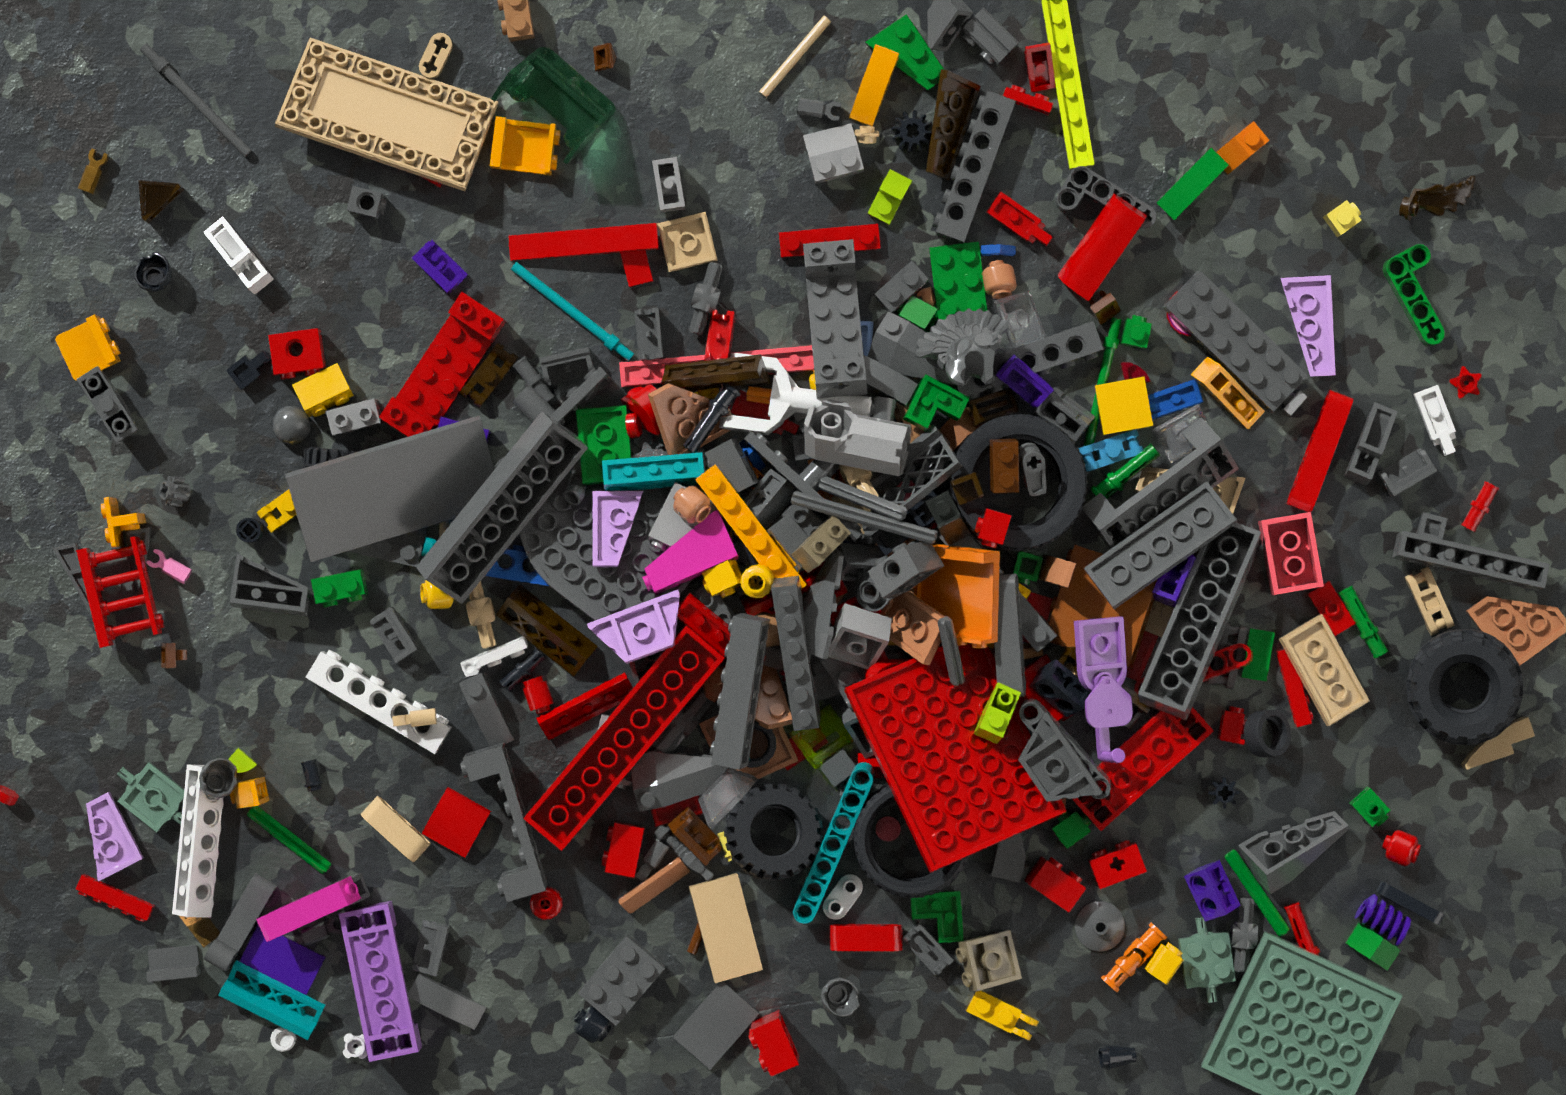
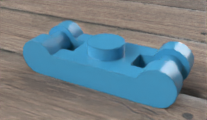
M1137 429L1078 448L1083 456L1086 472L1136 456L1143 451V446L1139 445L1137 439L1139 436ZM1127 440L1130 450L1124 451L1122 442ZM1093 451L1097 452L1099 458L1098 461L1094 460L1092 454Z

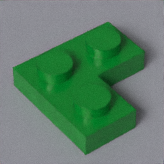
M925 374L903 420L924 431L928 429L936 411L958 421L970 397Z
M960 890L942 891L921 898H911L912 919L937 918L939 943L964 941Z

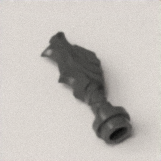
M666 824L661 825L654 832V835L657 837L656 839L667 842L688 867L701 874L707 882L712 879L714 874L671 834L672 831Z

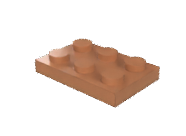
M907 591L890 600L880 615L892 618L889 640L922 664L930 665L941 642L937 622L945 616L910 591Z

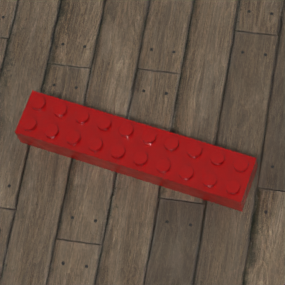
M686 625L675 638L674 646L663 652L523 819L562 851L725 659V656Z

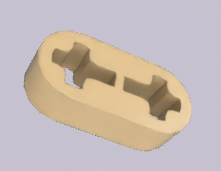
M437 33L430 39L419 63V70L423 76L435 79L441 74L453 48L452 40L448 35ZM444 38L448 47L446 49L442 48L437 55L435 53L438 47L435 42L436 40L441 41ZM433 57H435L434 65L437 70L431 71L428 74L424 65L425 63L430 64Z

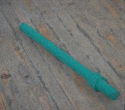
M518 262L512 266L511 270L602 340L606 348L610 351H616L627 361H630L635 353L620 343V339L613 333L610 335Z

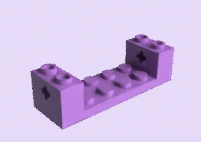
M392 901L343 910L339 913L369 1062L419 1052L422 1048L418 1024L413 1022L394 930L397 922Z

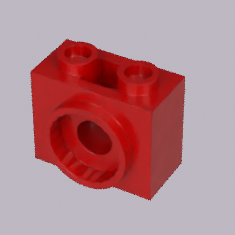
M314 328L268 335L273 373L276 376H281V380L296 378L295 373L305 372L306 376H311L322 369H326L321 329ZM295 343H301L303 346V352L299 356H293L291 353V347Z

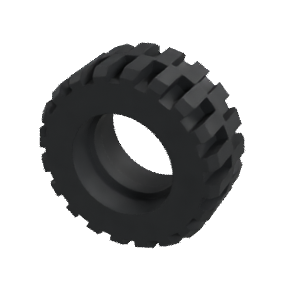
M771 783L750 790L735 802L725 821L727 825L724 829V837L727 839L725 844L727 851H730L733 862L741 867L740 870L746 874L753 875V878L759 880L776 881L790 878L800 873L812 863V859L816 857L819 851V844L822 843L823 835H821V829L823 826L822 820L819 821L817 814L819 812L817 808H813L810 803L812 800L807 795H801L800 790L794 787L791 789L785 784L772 785ZM764 810H781L792 819L795 825V842L791 849L782 855H766L760 852L752 842L750 836L751 824L754 818Z

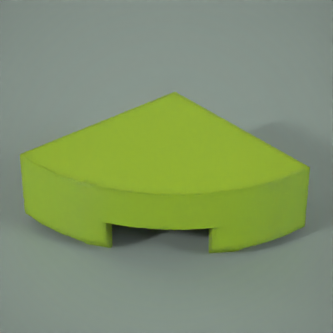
M240 748L228 759L236 766L237 773L249 771L258 765Z

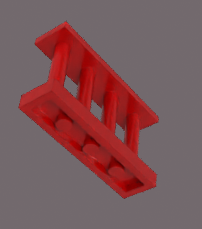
M139 536L130 537L131 546L95 554V552H91L90 548L76 550L99 648L112 646V640H115L116 636L152 628L153 635L162 634L161 628H164V621L161 613L157 614L143 556L147 554L146 546L143 540L140 541ZM134 555L138 570L105 578L97 577L95 567L99 563ZM140 579L143 594L108 603L106 600L103 601L101 591H104V588ZM146 604L149 615L148 619L115 627L108 624L107 615H110V612Z

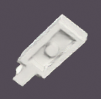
M1436 385L1413 394L1434 446L1440 445L1444 456L1456 452L1451 441L1456 438L1454 433L1456 430L1439 386Z
M522 636L480 653L475 657L462 661L460 663L466 677L477 675L481 666L487 664L488 668L502 663L501 658L510 655L511 658H515L524 654V649L528 647V642Z

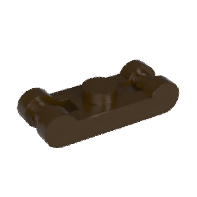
M499 342L459 393L463 397H469L473 400V404L479 409L519 358L514 353L510 354L504 350L505 346ZM497 357L505 362L501 368L494 364ZM477 383L485 388L481 394L474 389Z

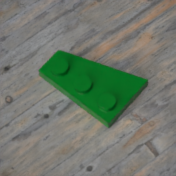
M907 14L865 42L866 45L873 49L877 44L899 53L896 67L926 91L939 84L940 73L943 67Z

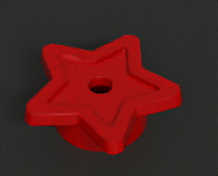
M1462 366L1459 376L1450 379V383L1457 387L1458 398L1461 399L1468 393L1479 395L1480 392L1477 384L1482 376L1480 373L1472 374L1465 366Z

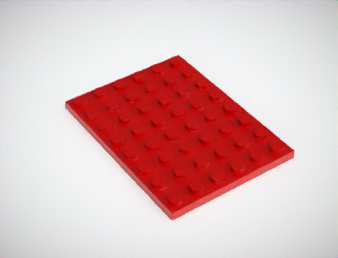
M972 643L958 645L965 682L958 686H954L950 682L943 646L937 648L930 665L922 664L913 658L844 689L930 873L1067 812L1061 799L1048 802L1045 800L1018 760L1031 735L1020 718L1017 706H1015L1003 738L997 744L974 734L981 714L997 684L996 662L988 645L987 648H973Z

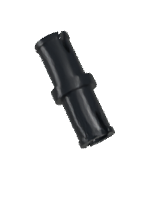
M537 647L534 648L525 659L515 664L516 667L501 679L500 683L503 687H507L506 690L508 692H512L521 681L532 676L531 672L547 659L546 656L540 653Z

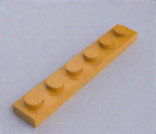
M716 464L695 479L756 561L772 571L774 579L799 576L801 589L807 585Z

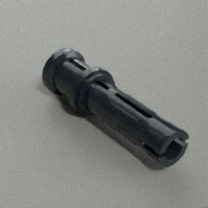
M725 382L721 384L722 388L714 400L711 399L709 401V409L683 444L692 453H697L720 418L728 415V409L736 397L739 398L741 396V393Z

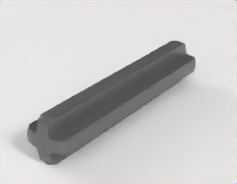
M945 616L940 618L937 623L950 682L954 686H958L965 682L953 621L950 617Z

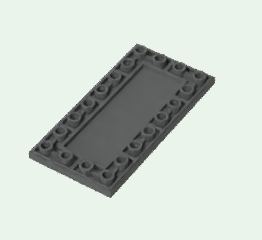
M476 416L286 473L285 477L310 562L456 518L494 471L481 418Z

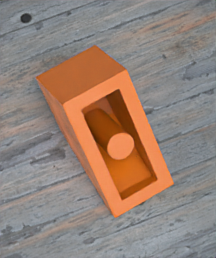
M1254 121L1217 151L1229 164L1224 169L1227 175L1269 141Z

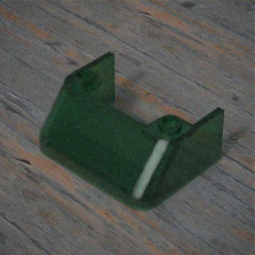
M539 47L513 68L491 97V100L495 102L507 92L515 101L525 102L532 98L568 130L564 133L563 138L571 150L563 160L565 164H568L585 149L616 111L615 105L611 100L553 50L547 47Z

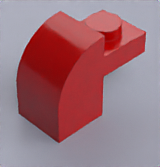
M651 384L644 388L639 386L631 389L626 396L620 399L623 406L626 405V409L638 414L644 430L658 436L661 432L648 397L649 393L657 389Z

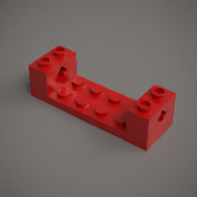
M463 292L460 293L448 311L450 316L396 398L392 396L379 416L380 419L408 437L437 428L440 418L445 416L507 322Z
M1193 707L1187 720L1159 711L1118 747L1125 753V760L1123 762H1101L1098 765L1111 781V790L1108 796L1104 799H1095L1088 795L1073 798L1072 800L1091 822L1102 831L1214 730ZM1101 780L1096 781L1101 790H1105L1107 787L1105 782Z

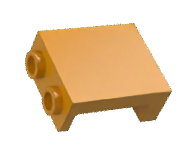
M496 116L490 167L492 169L551 176V171L557 168L558 155H554V147L560 143L561 130H557V125L553 123L542 124L510 120L506 117Z

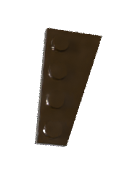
M941 69L926 168V172L945 180H950L981 87L949 70Z

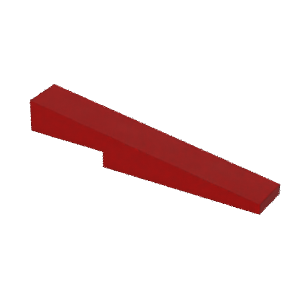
M657 223L508 236L510 261L659 249Z

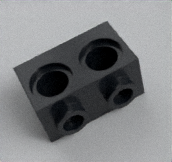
M1057 659L1039 668L1029 686L1065 717H1069L1085 707L1086 698L1091 693L1082 686L1079 678Z

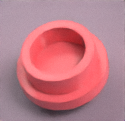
M883 817L876 824V833L883 841H893L900 834V824L893 817Z

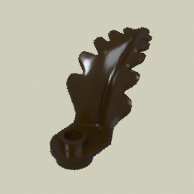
M1471 175L1466 181L1463 180L1458 185L1457 183H1451L1447 187H1444L1442 184H1435L1425 189L1414 188L1410 197L1403 198L1399 215L1404 217L1405 220L1410 221L1413 217L1417 216L1419 208H1423L1436 216L1443 215L1445 209L1456 212L1457 203L1463 206L1466 204L1465 198L1471 197V190L1474 189L1476 178Z

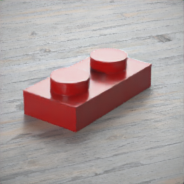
M1012 85L1011 88H1005L1004 97L1015 100L1017 105L1049 116L1053 103L1048 102L1049 97L1035 93V96H1031L1025 93L1026 89L1016 85Z

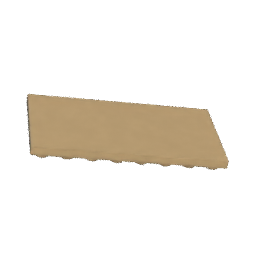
M309 38L275 122V127L465 191L497 110L498 101Z

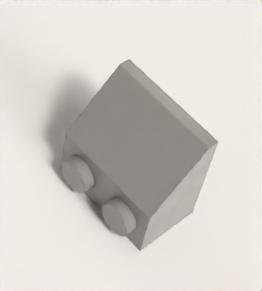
M851 123L803 135L815 184L864 172Z
M844 604L833 625L834 631L828 657L869 669L877 662L889 642L892 618Z

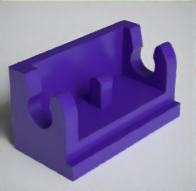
M433 240L428 241L412 257L448 294L468 276Z
M1015 354L995 374L1032 407H1039L1054 391L1051 385Z

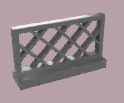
M932 425L907 446L909 453L902 475L895 476L880 472L872 474L870 482L880 498L890 501L892 494H898L893 503L905 507L908 511L963 467L952 450L950 442L935 425ZM946 461L953 462L946 469H942ZM937 462L935 469L929 470L930 464ZM925 477H931L930 481L923 485ZM912 478H917L915 486H909ZM906 493H912L906 501H903Z

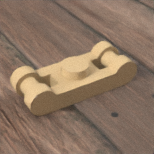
M1429 567L1421 569V572L1414 576L1413 574L1405 576L1406 583L1412 592L1430 635L1433 636L1439 633L1438 630L1444 627L1447 629L1453 627V619ZM1426 582L1428 588L1420 591L1418 584ZM1440 612L1441 618L1434 621L1432 614Z

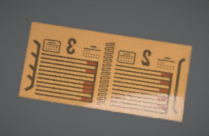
M179 916L203 948L220 934L209 917Z

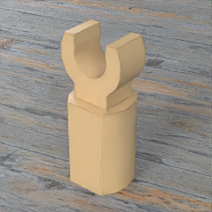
M436 709L410 711V714L392 716L393 727L411 724V727L437 724Z

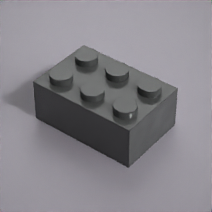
M627 934L579 990L578 994L616 1026L662 973L666 965L632 936Z

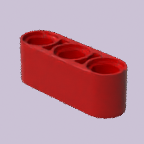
M830 925V950L902 951L903 925Z

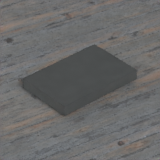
M722 981L673 1035V1038L711 1070L760 1013Z

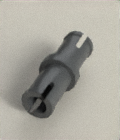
M526 356L512 365L526 382L524 385L526 387L531 385L546 402L555 396L541 379L543 377L541 373L538 374L526 359Z

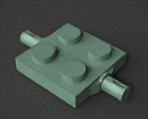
M148 762L143 770L135 776L124 767L120 769L117 776L127 782L128 785L125 793L117 802L155 832H158L170 819L175 820L181 825L182 813L178 810L184 799L183 787L151 762Z
M1198 917L1195 918L1198 933L1190 937L1178 938L1179 950L1183 952L1181 957L1184 959L1182 963L1184 985L1186 989L1206 988L1207 1003L1218 1001L1216 986L1236 981L1229 932L1207 931L1204 918Z

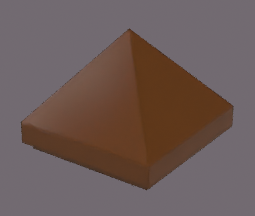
M606 43L594 46L595 72L613 68L617 57L612 44Z

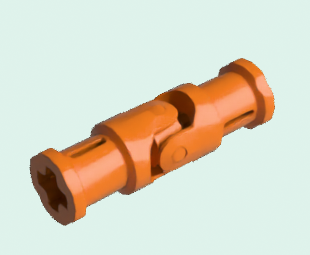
M1150 923L1149 929L1140 938H1136L1124 952V955L1115 961L1116 965L1107 975H1102L1101 979L1114 991L1118 992L1119 986L1128 977H1132L1135 974L1136 968L1143 965L1153 954L1152 950L1162 939L1166 940L1167 936L1153 923ZM1134 948H1139V949H1141V950L1143 951V957H1141V955L1138 954V952H1137L1136 950H1133V949H1134Z

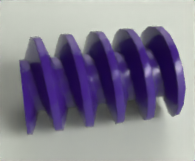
M1372 894L1360 905L1354 918L1356 919L1362 915L1363 925L1370 920L1371 930L1379 926L1378 935L1380 936L1388 932L1386 940L1390 941L1395 937V946L1397 947L1404 940L1410 929L1411 918L1408 916L1402 918L1403 913L1401 911L1394 913L1392 905L1386 907L1384 900L1377 902V895Z

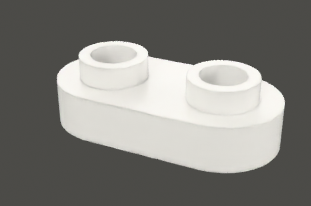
M846 874L840 878L824 900L823 911L827 917L837 920L846 915L863 890L862 881L858 876ZM849 882L855 885V889L851 892L845 888ZM838 903L840 910L837 912L832 911L831 905Z

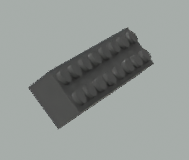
M541 411L416 566L425 580L462 604L588 447L577 435Z
M1236 523L1199 549L1139 690L1138 697L1140 703L1187 720L1262 543L1261 531Z

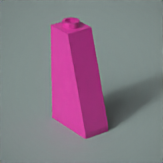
M713 511L704 521L696 525L644 568L646 576L642 578L648 591L653 589L655 595L701 576L702 572L727 560H738L737 552L719 511Z
M349 876L286 904L256 920L266 942L344 908L360 900L361 897L358 893L357 885L353 882L352 877Z

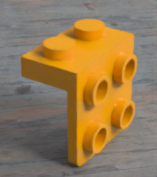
M94 314L86 318L87 322L56 336V343L74 380H77V378L97 366L103 370L121 362L118 356L121 354L119 347L114 340L111 341L108 335L110 328L106 320Z

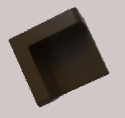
M975 472L950 482L959 505L984 496Z

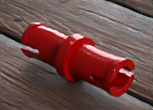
M1485 481L1476 500H1472L1470 503L1472 507L1461 525L1476 532L1485 513H1489L1490 509L1488 507L1497 491H1499V488Z

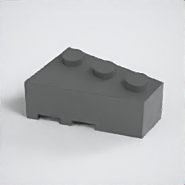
M237 554L230 596V604L233 607L307 617L311 595L308 587Z

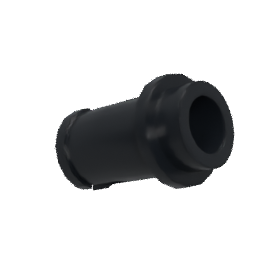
M316 759L301 763L306 782L304 788L307 787L308 792L322 789V784L324 783L320 780Z

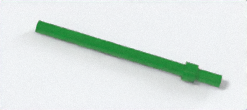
M1113 317L1111 319L1108 337L1105 336L1103 346L1105 351L1097 385L1108 383L1115 349H1118L1120 341L1117 338L1121 319ZM1096 392L1091 409V414L1095 418L1087 428L1083 447L1093 444L1100 419Z

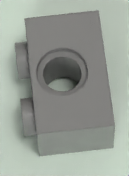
M677 157L653 160L661 213L686 209Z
M370 399L326 411L332 436H339L384 424L383 420L379 418L381 412L377 399Z

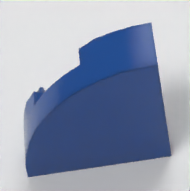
M1002 244L981 245V254L985 256L1016 255V246Z
M744 440L739 442L745 456L752 463L753 467L761 471L766 465L756 454L755 449L751 446L748 447Z

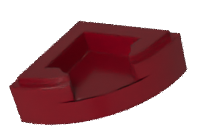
M1130 362L1120 363L1124 380L1145 377V383L1150 382L1147 373L1138 365Z

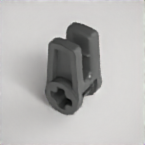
M1025 443L1018 449L1022 479L1029 495L1038 496L1047 491L1045 459L1035 444Z

